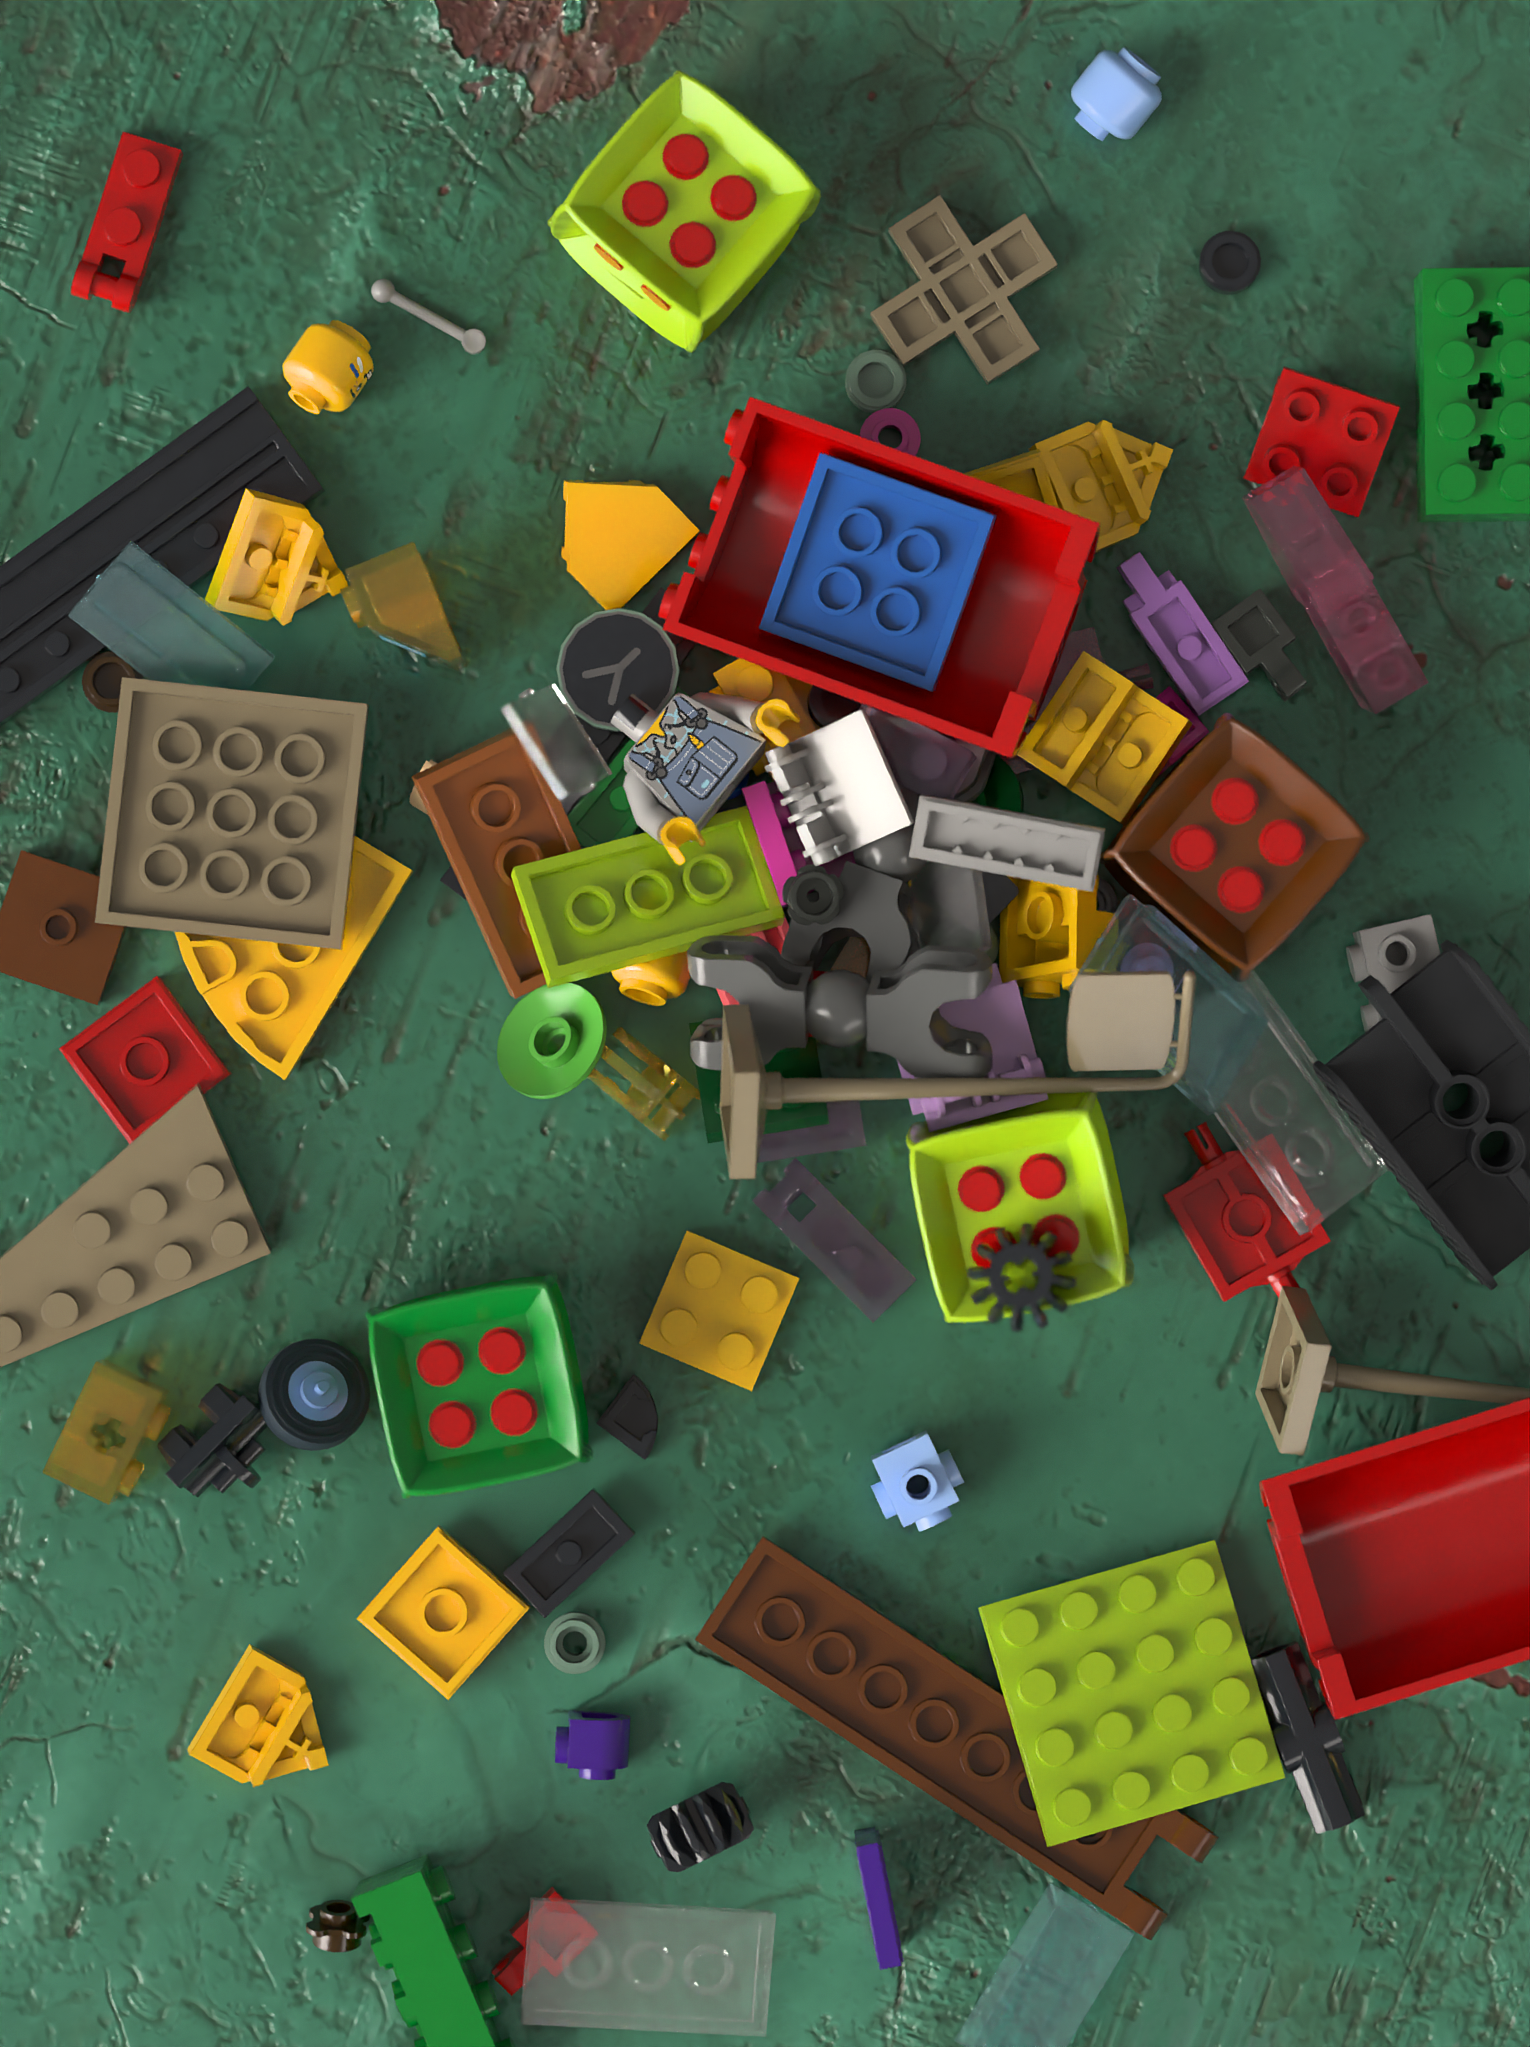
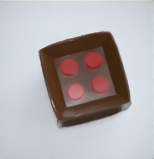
M1225 713L1217 719L1213 731L1182 758L1134 812L1126 825L1121 828L1108 849L1101 853L1099 863L1104 864L1113 878L1161 923L1172 928L1187 946L1213 966L1229 974L1234 982L1240 983L1247 980L1251 970L1273 953L1298 927L1347 870L1362 845L1370 840V836L1363 831L1352 815L1330 793L1286 754L1251 727L1236 720L1232 714Z

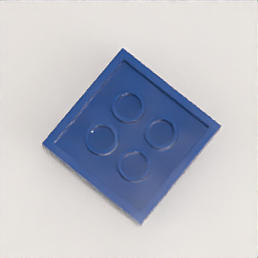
M821 452L759 629L933 692L936 690L997 515Z

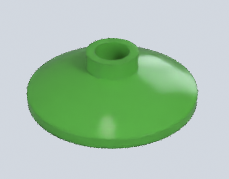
M566 983L548 988L546 984L523 997L507 1016L498 1039L497 1060L506 1082L519 1093L534 1099L558 1097L581 1084L595 1068L604 1049L607 1025L601 1004L589 991L573 983Z

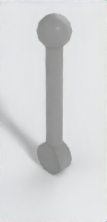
M379 279L372 285L371 294L376 301L381 303L390 301L462 342V346L467 353L479 354L485 349L486 338L480 330L470 329L466 331L395 291V287L390 280Z

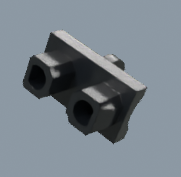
M218 1383L201 1399L198 1406L214 1425L198 1439L189 1428L180 1424L172 1428L157 1445L166 1462L171 1467L165 1475L178 1488L184 1487L196 1497H199L211 1484L221 1493H224L238 1478L250 1488H254L262 1480L251 1466L266 1450L256 1439L268 1427L261 1414L259 1404L244 1395H238L231 1389Z

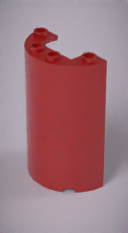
M749 397L744 411L738 408L735 409L726 429L724 443L731 446L728 455L735 465L730 477L721 475L714 489L710 509L717 513L709 534L700 532L691 550L688 566L695 569L694 574L684 571L679 585L671 582L662 599L659 617L666 619L662 630L993 752L1014 758L1027 737V733L1023 732L1027 719L1036 720L1068 641L1087 584L1083 569L1086 561L1092 563L1099 539L1100 523ZM821 452L997 515L936 690L933 692L759 629Z
M1530 1397L1259 1482L1264 1507L1268 1506L1272 1517L1267 1519V1524L1289 1600L1310 1662L1320 1672L1322 1679L1318 1680L1335 1720L1530 1659Z

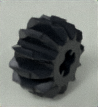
M1022 1224L1020 1244L1014 1245L1008 1231L1001 1227L996 1230V1236L1004 1249L997 1254L984 1243H980L976 1248L977 1253L983 1259L989 1261L991 1265L990 1268L970 1267L968 1269V1277L975 1281H989L990 1285L976 1290L971 1295L972 1300L976 1305H979L997 1297L998 1300L989 1310L987 1319L991 1323L997 1324L1002 1320L1007 1310L1012 1309L1011 1329L1014 1332L1020 1333L1023 1331L1025 1312L1029 1311L1032 1312L1037 1326L1040 1329L1046 1328L1049 1325L1048 1318L1041 1309V1306L1047 1302L1060 1313H1065L1068 1309V1304L1063 1298L1054 1294L1053 1291L1054 1288L1075 1289L1076 1279L1069 1275H1055L1054 1271L1068 1266L1073 1261V1258L1069 1251L1060 1252L1050 1258L1046 1257L1057 1241L1056 1235L1052 1232H1047L1041 1238L1038 1245L1033 1247L1034 1233L1031 1224ZM1028 1263H1031L1038 1268L1037 1271L1032 1272L1035 1280H1039L1037 1286L1032 1291L1021 1287L1015 1294L1007 1289L1006 1286L1013 1283L1009 1276H1006L1010 1267L1014 1265L1016 1268L1023 1269Z
M721 1782L653 1815L647 1824L652 1839L650 1842L657 1857L661 1858L668 1871L681 1872L748 1839L754 1830L749 1816L751 1812L743 1796L740 1797L734 1785Z

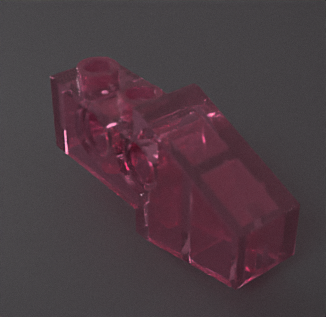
M1293 466L1244 495L1242 499L1296 601L1301 602L1359 706L1377 714L1429 683L1371 581L1374 579L1373 575L1305 469Z

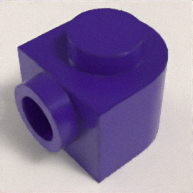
M569 1710L568 1727L556 1726L555 1763L567 1764V1768L579 1769L580 1778L591 1780L615 1779L616 1769L628 1767L631 1717L613 1712Z

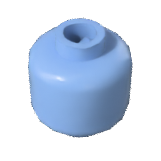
M1124 46L1119 53L1112 50H1103L1097 54L1071 89L1072 99L1081 109L1074 119L1085 130L1101 141L1109 133L1120 139H1131L1162 100L1161 91L1156 85L1161 76L1143 59Z

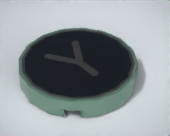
M621 608L595 612L576 624L561 645L556 668L560 692L573 713L594 728L619 732L621 730L610 723L611 719L623 702L630 695L634 694L660 714L675 696L680 672L676 648L665 630H662L663 627L643 613Z

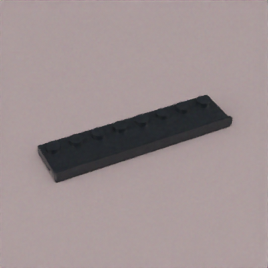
M249 386L0 566V727L85 666L94 657L107 650L213 573L218 565L246 488L301 503L304 506L325 491Z

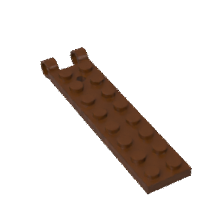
M764 1535L695 1638L696 1641L1149 1940L1154 1938L1169 1914L1156 1903L1124 1884L1155 1837L1159 1835L1200 1863H1203L1219 1839V1836L1177 1809L1047 1847L1003 1693Z

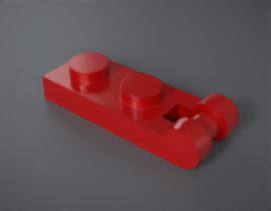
M124 131L122 132L82 259L73 278L71 295L90 300L94 295L112 301V308L131 313L136 303L183 157V152L180 149ZM105 257L125 263L119 278L101 272Z

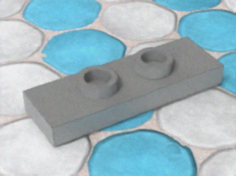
M921 794L909 857L1093 892L1105 828Z

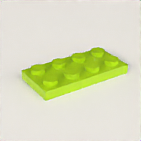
M747 805L716 813L700 832L706 842L703 847L696 841L692 843L687 841L679 847L686 859V862L681 865L674 862L664 845L660 844L647 832L513 867L511 877L548 988L685 952L702 937L714 935L744 936L781 926L784 922L785 914Z

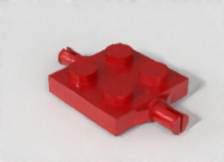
M1207 1121L1195 1127L1207 1146L1206 1149L1193 1128L1183 1134L1186 1136L1202 1165L1198 1167L1189 1180L1162 1194L1223 1302L1250 1287L1268 1285L1269 1283L1279 1299L1282 1286L1300 1288L1291 1271L1296 1268L1304 1256L1329 1243L1331 1240L1270 1134L1241 1150L1223 1153L1209 1129Z

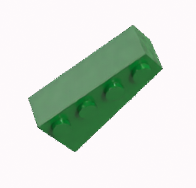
M427 1854L361 1880L351 1900L359 1918L368 1914L372 1915L374 1922L369 1924L372 1938L370 1941L371 1947L380 1967L383 1966L386 1971L393 1968L397 1980L391 1982L394 2000L407 2027L412 2028L415 2026L419 2038L414 2039L415 2047H516L511 2037L501 2040L493 2017L501 2014L500 2007L489 1980L487 1979L479 1983L470 1960L478 1957L477 1948L465 1922L459 1925L455 1924L447 1903L456 1900L444 1866L441 1865L433 1868Z

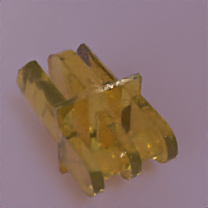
M618 1027L612 1035L628 1047L629 1051L637 1058L646 1062L649 1067L640 1074L613 1050L604 1045L601 1058L629 1080L632 1085L626 1094L614 1081L604 1076L596 1068L592 1070L587 1078L665 1142L669 1137L665 1131L676 1118L682 1121L686 1117V1114L682 1112L693 1097L700 1100V1092L623 1027ZM676 1082L680 1084L669 1099L664 1097ZM658 1103L662 1104L663 1106L650 1120L648 1115Z

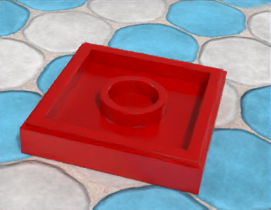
M160 976L150 980L59 1048L129 1144L156 1119H159L198 1082L203 1093L206 1094L232 1074Z

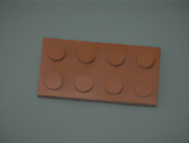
M521 723L411 776L509 995L514 999L547 983L511 877L513 867L581 849L528 727Z

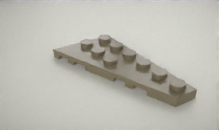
M199 1082L111 1161H108L41 1220L19 1242L0 1256V1367L271 1253L272 1249Z

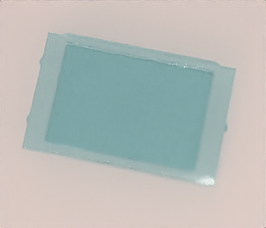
M1132 894L1124 897L1102 935L1096 940L1094 948L1078 974L1080 972L1169 971L1173 979L1174 993H1182L1184 974L1188 971L1195 973L1196 983L1188 1066L1185 1074L1173 1085L1207 1116L1214 1114L1225 1095L1229 1092L1230 1086L1252 1049L1256 1046L1259 1037L1270 1020L1264 1015V1008L1257 999L1237 983L1234 978L1153 905L1144 906ZM1075 979L1073 980V982L1071 983L1070 987L1068 988V990H1069L1070 992H1072V987H1073V984H1074ZM1175 999L1172 1041H1178L1182 999ZM1170 1047L1164 1067L1158 1070L1163 1076L1168 1074L1175 1066L1177 1047Z

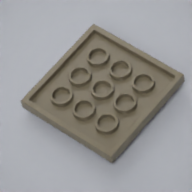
M122 677L95 923L342 950L369 705L365 703Z

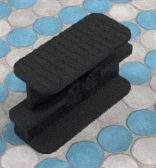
M1446 940L1440 944L1443 953L1392 993H1389L1383 984L1372 975L1358 984L1359 988L1383 1019L1326 1064L1317 1060L1312 1066L1316 1071L1317 1077L1325 1083L1326 1089L1338 1100L1339 1106L1348 1113L1352 1123L1361 1130L1362 1136L1373 1146L1372 1149L1384 1160L1385 1166L1397 1177L1395 1179L1408 1192L1407 1194L1411 1200L1420 1207L1421 1213L1431 1222L1434 1230L1442 1236V1240L1447 1247L1455 1253L1454 1256L1482 1285L1484 1284L1490 1290H1493L1498 1286L1493 1277L1530 1248V1033L1525 1023L1517 1017L1516 1011L1505 1001L1506 998L1495 988L1491 978L1482 971L1479 963L1456 943L1453 944ZM1456 1083H1465L1468 1095L1464 1104L1456 1110L1445 1111L1443 1097L1447 1089ZM1492 1131H1502L1504 1141L1501 1150L1493 1157L1481 1158L1479 1146L1484 1136Z

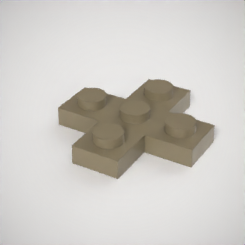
M941 195L889 227L888 233L920 281L870 312V317L903 367L954 334L987 385L1039 352L1040 348L1008 299L1056 269L1058 263L1025 213L974 246Z

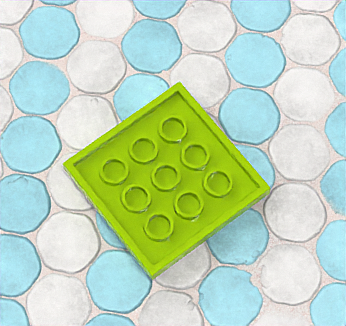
M1215 1540L978 1608L1047 1847L1285 1778Z

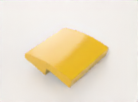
M1083 651L1027 735L1017 755L1125 826L1193 723L1140 689L1124 676Z

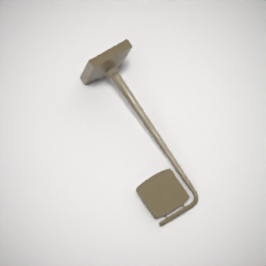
M1169 971L1080 972L1076 976L1072 987L1067 1019V1054L1070 1068L1073 1071L1161 1070L1168 1058L1170 1047H1177L1174 1068L1164 1076L1150 1078H782L780 1072H765L749 1005H723L720 1117L730 1179H755L767 1110L781 1109L783 1103L1135 1091L1167 1088L1180 1080L1188 1066L1196 975L1192 971L1184 974L1182 993H1174L1173 979ZM1175 999H1182L1178 1041H1172Z
M1282 1286L1255 1391L1279 1453L1303 1456L1319 1393H1330L1334 1387L1509 1404L1530 1397V1388L1337 1363L1334 1356H1329L1331 1344L1306 1288Z

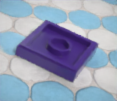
M875 1827L854 1830L857 1858L879 1968L882 1970L901 1966V1962H904L879 1829L876 1830Z

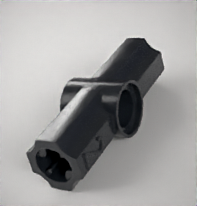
M1293 1641L1279 1645L1250 1658L1262 1700L1271 1719L1269 1724L1278 1754L1287 1774L1292 1773L1316 1834L1338 1829L1364 1816L1365 1812L1362 1807V1801L1341 1754L1345 1752L1341 1736L1325 1700L1320 1701L1298 1642Z

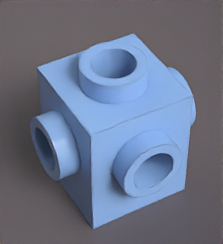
M926 1430L871 1456L881 1479L880 1482L871 1485V1488L886 1519L898 1515L903 1528L915 1522L918 1530L922 1531L952 1516L948 1506L959 1502L954 1487L964 1483L949 1449L937 1454ZM914 1475H923L928 1479V1486L921 1493H911L906 1489L908 1480Z

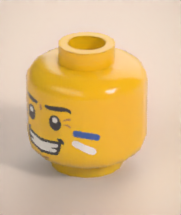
M332 320L329 324H312L305 330L282 365L284 377L292 387L289 391L291 399L301 408L313 414H319L322 409L332 412L346 410L351 406L374 371L373 360L368 353L371 350V346L367 339L353 327L338 320Z

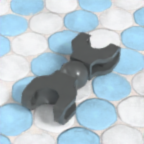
M874 708L869 721L914 823L853 850L855 864L846 861L839 876L844 896L839 900L840 911L838 915L824 925L812 922L811 925L805 926L792 919L781 952V956L791 964L813 967L815 971L819 968L822 959L833 943L845 937L864 938L871 950L869 970L865 979L869 983L871 982L874 970H895L903 966L912 954L921 949L917 931L908 917L907 908L913 890L906 884V882L915 878L927 863V860L909 857L920 795L925 794L962 802H972L984 791L997 755L996 752L957 738L951 749L936 757L919 756L914 753L911 747L914 722ZM816 890L807 895L808 900L811 902H815L819 897Z
M706 936L697 940L687 950L688 970L691 978L698 985L727 991L739 1002V1005H749L764 1065L769 1063L774 1055L784 1048H805L811 1034L820 1044L838 1049L855 1046L867 1038V1051L888 1053L896 1058L901 1066L916 1078H983L993 1067V1054L989 1040L980 1032L969 1031L950 1025L941 1016L938 1008L944 1002L975 999L984 993L992 980V961L982 950L968 947L928 945L912 954L903 966L895 970H874L870 983L860 974L844 969L824 972L813 980V967L791 964L781 956L775 947L756 936ZM723 1017L705 1020L699 1024L690 1038V1054L697 1066L711 1070H721Z

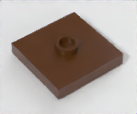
M21 850L0 910V972L100 1006L127 928L126 926L95 923L100 877Z

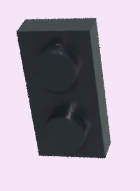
M593 1488L516 1559L503 1574L546 1618L635 1535V1531Z

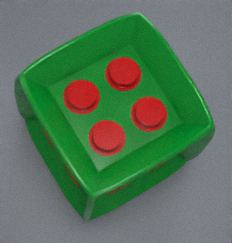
M552 1271L547 1276L513 1278L439 1292L401 1302L387 1309L373 1307L366 1312V1317L369 1321V1343L375 1385L390 1457L397 1479L403 1490L402 1498L408 1499L411 1496H428L471 1490L534 1477L565 1468L577 1462L588 1463L592 1460L593 1450L588 1444L589 1427L583 1384L567 1309L556 1282L558 1279L557 1272Z

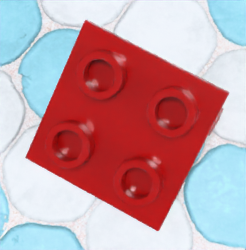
M1284 366L1281 375L1277 378L1271 396V403L1243 479L1359 518L1400 405Z

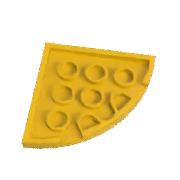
M355 836L342 950L175 932L183 960L197 990L204 997L214 1015L239 1045L259 1063L282 1079L288 1080L412 875L413 870Z

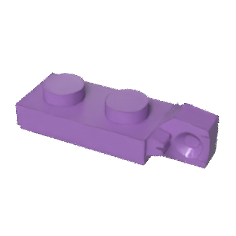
M1140 552L1134 554L1117 567V570L1133 593L1122 601L1130 613L1128 615L1196 717L1249 682L1181 580L1177 582L1169 570L1157 577Z

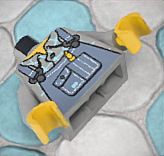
M698 692L691 697L677 693L661 713L658 714L634 694L630 695L616 711L610 723L636 742L624 758V770L627 775L623 783L636 824L660 844L664 845L676 864H684L686 859L679 847L687 841L691 843L696 841L701 847L706 844L700 832L763 756L766 740L759 734H765L778 747H784L789 742V739L777 729L778 726L788 719L800 722V716L786 702L780 699H773L762 703L742 696Z

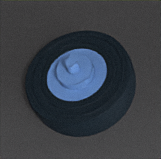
M306 1339L286 1346L270 1360L260 1379L258 1401L265 1423L283 1442L302 1450H325L341 1444L361 1426L369 1408L370 1386L363 1366L349 1350L332 1341Z

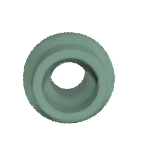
M569 1612L557 1617L548 1627L544 1639V1649L549 1661L560 1671L569 1674H580L594 1668L601 1660L606 1645L605 1634L600 1624L590 1615L581 1612ZM572 1631L582 1633L587 1640L585 1650L576 1654L567 1651L563 1644V1639L567 1633Z

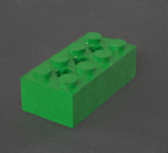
M1530 267L1423 268L1414 279L1417 522L1530 521ZM1477 321L1486 324V329H1491L1494 336L1485 345V348L1477 346V337H1468L1467 330H1470ZM1478 382L1487 385L1486 390H1492L1494 394V399L1486 405V409L1478 408V399H1469L1468 391H1471ZM1479 443L1487 445V451H1493L1495 455V460L1487 466L1486 471L1478 469L1479 460L1470 461L1468 453L1473 451Z

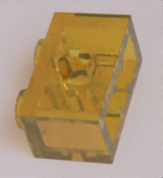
M105 1359L96 1361L42 1473L108 1505L116 1501L119 1493L129 1497L145 1466L144 1463L136 1460L146 1437L156 1442L170 1416L172 1408L163 1405L169 1390ZM117 1419L121 1421L118 1433L126 1438L125 1444L117 1443L106 1449L102 1447L105 1435L97 1431L98 1425H106Z

